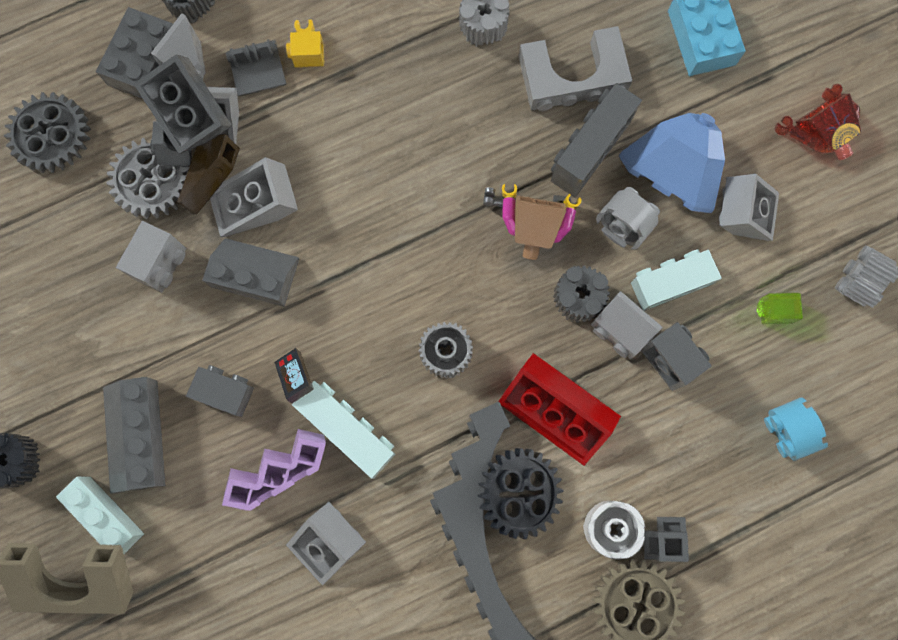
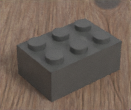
M128 7L96 73L108 86L142 98L134 83L159 67L151 52L173 23Z

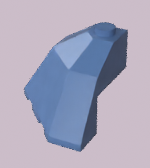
M687 113L663 121L619 154V158L629 173L637 178L644 176L654 182L652 187L668 197L671 193L678 196L683 201V206L691 211L712 213L715 209L725 156L722 133L716 126L715 119L706 113L701 115Z

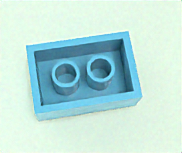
M729 0L672 1L668 13L688 75L694 76L736 66L746 50Z

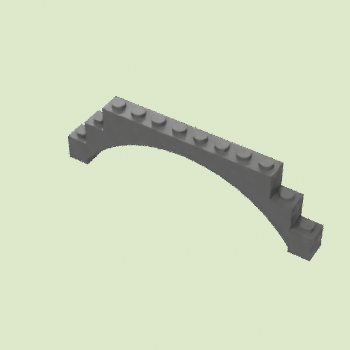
M498 401L469 415L471 421L467 423L472 437L478 436L479 441L451 453L453 459L448 461L454 475L460 474L462 479L433 492L434 499L430 500L436 515L442 514L446 524L441 527L447 540L453 539L457 550L453 551L459 567L464 565L468 572V576L464 577L470 592L476 591L480 602L476 603L482 619L488 618L492 626L488 630L491 640H536L511 610L497 584L485 542L483 509L479 508L484 503V499L477 497L478 494L484 492V488L478 485V483L486 482L482 472H488V463L491 462L502 432L510 427Z

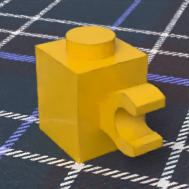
M311 19L308 20L309 25L306 29H301L299 20H296L294 23L296 32L290 33V43H286L287 57L292 59L294 67L324 66L323 39L320 31H315Z

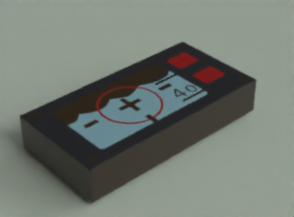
M294 348L274 362L286 400L291 404L314 390L302 354L297 348Z

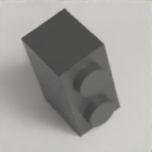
M209 365L207 369L198 366L186 397L242 417L254 390L253 387L247 385L248 379L233 374L231 379L223 376L224 370Z

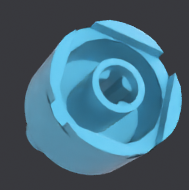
M802 397L769 410V416L764 418L768 430L771 433L775 432L779 439L776 446L783 458L789 456L794 461L828 447V442H822V438L826 437V432L817 413L812 407L806 409L802 404L806 400Z

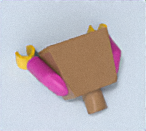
M503 184L502 218L509 234L515 236V242L525 244L523 257L536 260L538 259L540 247L552 248L553 243L560 242L571 231L576 215L575 209L581 204L582 199L579 197L574 205L569 201L571 194L567 195L564 203L518 196L516 184H514V191L512 193H507L505 191V184Z

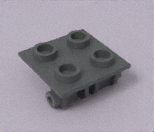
M267 39V42L252 43L251 46L244 45L245 47L234 50L230 48V51L226 52L238 97L286 85L276 40L270 41Z

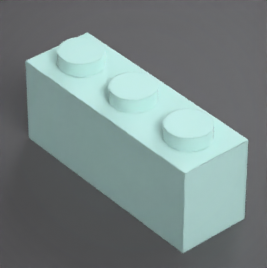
M697 249L685 254V259L676 262L673 258L661 263V268L652 271L651 268H646L636 273L637 277L631 282V285L642 310L645 311L719 281L721 275L710 251L706 250L700 253Z
M76 477L56 496L100 545H121L125 554L144 535L137 525L91 477Z

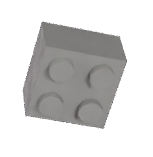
M142 221L116 268L134 280L162 293L171 284L173 272L177 265L183 262L187 248L170 233Z

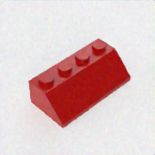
M534 353L499 399L501 406L583 466L587 464L613 434L621 418L614 410Z

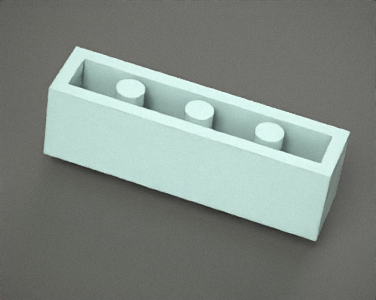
M313 381L314 390L292 405L370 478L374 479L396 455L391 451L394 445L383 435L378 439L372 433L374 427L364 418L360 421L352 415L355 410L345 400L339 403L332 397L335 391L325 382L319 385Z

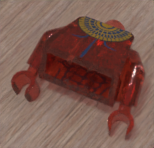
M834 84L831 89L826 88L822 93V98L825 102L797 120L796 126H793L791 117L784 116L781 122L786 127L776 123L774 129L779 135H786L789 132L790 137L818 153L835 152L838 160H843L853 155L854 152L849 141L861 132L859 125L860 107L852 100L850 93L841 94L842 86L840 84Z

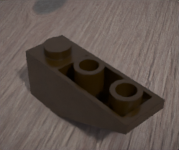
M219 134L212 140L196 147L177 203L193 215H197L233 171L240 148L226 134Z

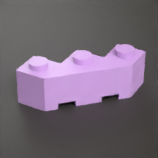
M298 429L291 454L264 449L258 474L231 468L222 505L250 511L267 498L276 496L293 486L299 479L318 471L326 445L324 435Z

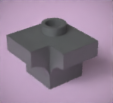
M153 121L150 148L151 154L156 155L159 166H190L192 149L179 154L158 121Z
M657 517V531L644 530L645 559L659 560L660 562H689L688 533L685 517Z

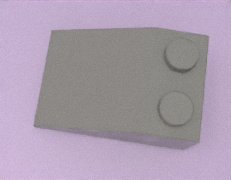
M266 157L224 181L210 198L220 237H227L279 221L298 210L285 164Z

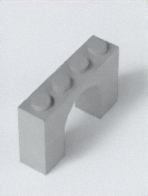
M619 27L600 29L593 32L590 45L596 65V72L590 78L578 82L565 80L555 73L550 63L545 40L520 44L519 61L530 109L546 111L557 105L571 106L584 100L588 102L597 101L606 89L611 90L616 83L629 90L632 78Z

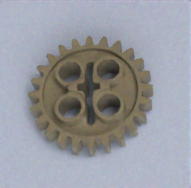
M629 559L628 567L622 562H618V571L609 567L608 570L611 576L609 578L603 575L600 576L605 584L604 586L595 585V588L601 594L600 596L592 597L595 602L599 603V606L593 608L592 611L595 614H601V617L595 622L597 625H606L601 631L604 636L612 633L610 640H668L666 638L668 634L677 637L672 628L674 626L682 627L683 625L676 619L677 616L685 615V612L678 609V605L685 603V600L676 597L682 590L679 587H671L676 579L671 576L665 578L667 574L666 569L661 568L656 572V563L651 562L647 568L646 560L640 559L638 566H636L635 561ZM633 579L636 582V589L633 593L626 594L624 585L628 580ZM645 582H648V584H649V585H648V588H646L645 591L643 592V590H644V587H643V586H644V583H645ZM656 591H660L662 594L661 602L658 605H652L651 595ZM634 602L643 604V609L636 610L633 607ZM625 607L626 616L622 620H615L614 611L616 608ZM646 618H650L652 620L651 629L647 632H642L640 628L641 622ZM633 620V627L629 630L628 625Z

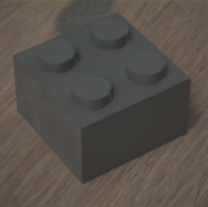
M678 322L641 349L642 353L671 391L686 386L712 367L708 362L710 360L708 354L701 347L695 345L691 340L692 334Z

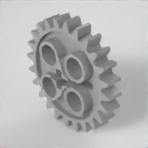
M145 138L141 139V145L131 141L132 148L129 150L123 146L122 148L125 153L123 155L115 154L119 161L109 163L114 168V171L107 172V175L112 179L106 182L112 189L109 191L110 195L115 198L114 201L119 206H122L125 212L131 211L135 217H138L141 213L145 219H148L151 212L155 218H158L159 211L169 215L168 207L171 206L175 210L178 209L175 202L179 198L189 167L159 166L156 155L151 154L150 143ZM152 158L151 162L144 164L147 159ZM173 171L169 177L164 178L167 172ZM136 178L134 183L128 185L131 179ZM157 191L154 197L148 198L151 192Z

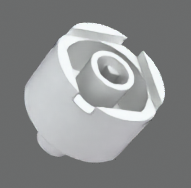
M604 501L595 505L586 516L583 525L585 537L595 551L613 559L631 557L641 548L644 542V520L640 513L629 504L619 501ZM611 524H618L616 528L618 531L617 535L609 533L611 531Z

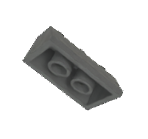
M176 54L134 83V86L179 154L212 140L232 126L188 57Z
M225 238L210 255L202 281L211 288L285 307L299 257Z

